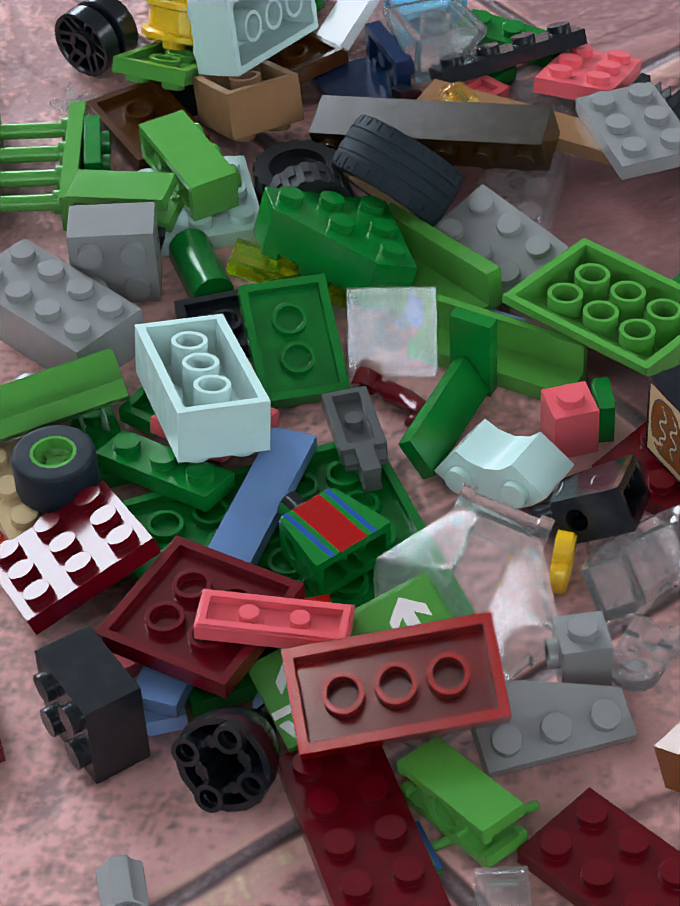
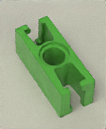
M78 169L65 195L67 205H75V203H80V205L155 202L158 226L165 227L166 232H172L184 207L181 195H173L172 199H170L178 183L175 173Z
M438 735L396 761L398 773L403 777L407 776L411 780V782L409 780L405 781L400 786L406 803L486 870L510 855L528 840L527 830L520 824L515 825L513 823L525 815L524 803Z

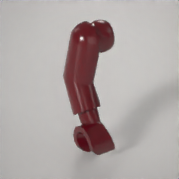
M359 367L351 384H360L359 387L366 386L369 395L377 393L386 403L409 412L404 421V425L409 428L426 403V400L414 391L391 380L383 381V375L368 367Z

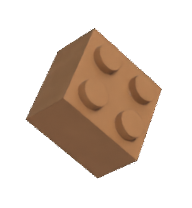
M269 60L263 61L239 77L212 75L192 77L199 123L215 130L216 133L232 139L233 142L251 141L256 137L255 134L264 131H285L291 127V123L304 120L298 74Z

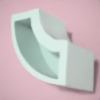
M484 419L459 442L434 471L457 494H466L478 501L497 507L519 509L533 506L546 499L572 469L574 464L542 432L530 437L514 436L499 430L488 420Z

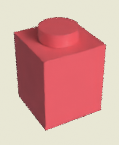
M582 381L542 389L540 431L567 458L598 452L600 410L586 382Z

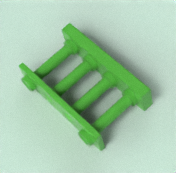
M70 101L68 117L62 118L61 122L2 124L0 116V164L60 162V165H56V169L0 172V188L57 186L58 189L53 190V194L0 196V213L54 210V214H61L63 231H67L69 206L80 205V203L67 205L65 195L78 169L85 170L84 116H88L86 101ZM62 138L63 140L59 141L58 145L2 148L3 140Z

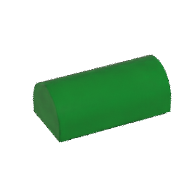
M187 229L178 233L171 240L169 245L170 261L189 298L234 290L229 276L209 238L203 231Z

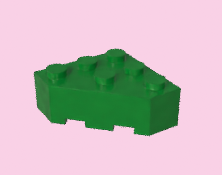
M282 186L281 188L265 187L253 229L262 254L275 261L281 259V256L289 259L291 262L300 265L298 273L303 276L325 273L328 287L333 283L349 292L348 300L361 308L404 312L418 268L386 201L370 195L357 198L342 196L334 191L314 193L301 191L292 186Z

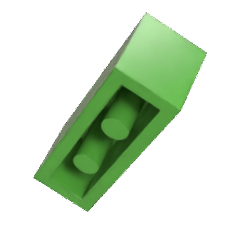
M184 110L139 124L143 159L154 172L176 174L178 183L172 194L182 196L183 208L194 221L239 206L238 188L242 186V180L237 167L226 161L219 146L209 141L201 125L198 122L194 123Z

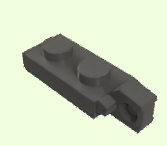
M362 386L321 394L322 409L341 464L345 466L346 471L357 470L364 492L383 489L381 465L388 464L387 441L367 387Z

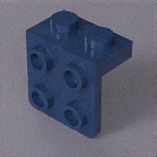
M378 20L365 24L367 57L349 61L313 78L312 81L322 95L391 98V87L398 84L411 86V76L415 74L413 58L410 53H405L400 47L395 34L389 33L381 21Z

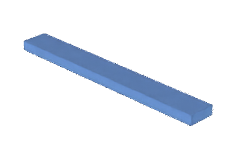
M272 427L270 431V450L258 453L208 546L209 548L257 565L281 518L278 514V505L285 495L295 492L317 449V435ZM143 666L135 681L141 688L144 710L178 718L194 687L191 684Z

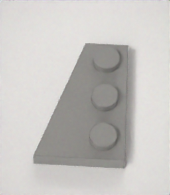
M505 679L512 715L510 722L471 730L484 773L491 778L634 741L638 735L620 686Z

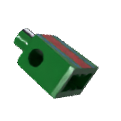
M336 488L327 489L308 501L298 492H290L282 498L278 505V514L281 516L279 520L281 550L314 596L330 595L392 557L391 522Z

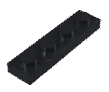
M561 21L548 25L547 32L537 35H534V32L516 34L511 37V43L501 46L497 42L480 45L475 48L476 53L463 57L462 53L446 55L439 59L440 64L428 67L431 82L434 79L457 84L588 44L585 29L570 25L569 21Z

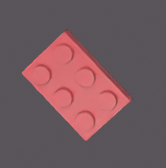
M588 44L565 50L534 77L533 93L576 100V98L592 95L595 92L628 87L640 75L642 59L633 58L629 52L623 50H610L607 53L593 51V47Z

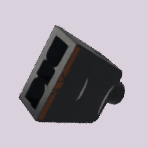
M635 453L563 478L550 501L532 507V519L537 531L545 533L559 529L575 532V535H577L576 544L636 531L651 498V494Z

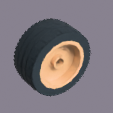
M360 114L351 125V129L348 130L344 140L339 144L338 150L335 151L330 165L337 168L339 173L342 172L346 176L348 182L367 195L386 201L387 204L392 202L433 227L443 218V214L446 213L449 205L455 199L456 193L459 192L464 180L463 175L455 167L435 152L393 126L366 114Z

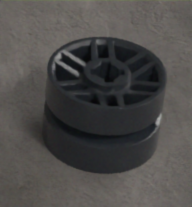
M83 0L57 19L54 30L57 45L65 59L77 71L91 77L99 76L113 66V56L136 49L139 38L138 29L131 13L119 0Z

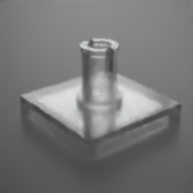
M436 286L347 287L348 378H354L357 369L361 366L368 367L380 373L383 377L438 376Z

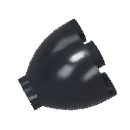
M237 706L215 708L190 722L174 741L171 753L176 761L180 777L192 794H194L197 805L206 812L216 813L219 810L227 812L246 811L261 802L275 781L279 766L280 747L276 737V725L269 714L260 709H245Z

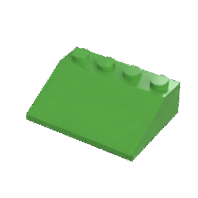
M587 238L578 241L502 295V303L646 377L680 365V284Z

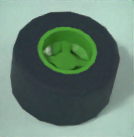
M65 425L45 426L25 435L12 450L11 465L16 491L21 501L33 510L44 513L56 512L73 501L76 495L83 489L99 484L100 473L96 447L90 436L78 428Z

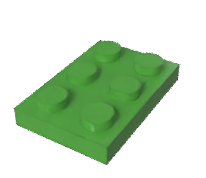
M157 41L113 56L112 72L126 74L125 79L130 82L148 83L149 80L162 82L161 87L164 89L182 91L185 90V86L193 85L192 77L199 76L197 62L193 54V46L185 45V50H171L163 48L162 42Z

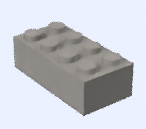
M26 238L0 253V340L46 370L108 348L114 351L119 368L135 357V324L144 323L142 308Z

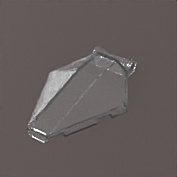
M464 482L451 512L377 557L374 566L375 598L427 572L453 618L488 611L492 612L504 679L512 680L528 665L532 667L545 656L544 640L552 638V617H557L543 549L555 520L545 515H541L539 519L477 493V487ZM434 737L401 743L417 749Z

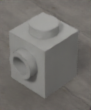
M603 611L552 617V638L544 640V652L547 667L549 670H555L558 683L612 686L614 647Z

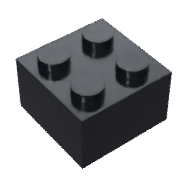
M90 625L34 651L38 673L33 675V680L45 705L44 708L40 709L42 722L52 737L59 735L65 742L64 746L67 755L77 770L85 768L95 783L98 784L151 756L141 688Z

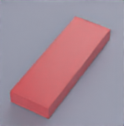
M203 589L193 626L194 639L285 649L351 637L355 619V605Z

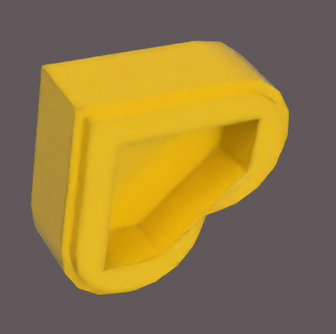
M559 529L557 531L546 593L562 596L567 593L575 558L577 542L575 532Z

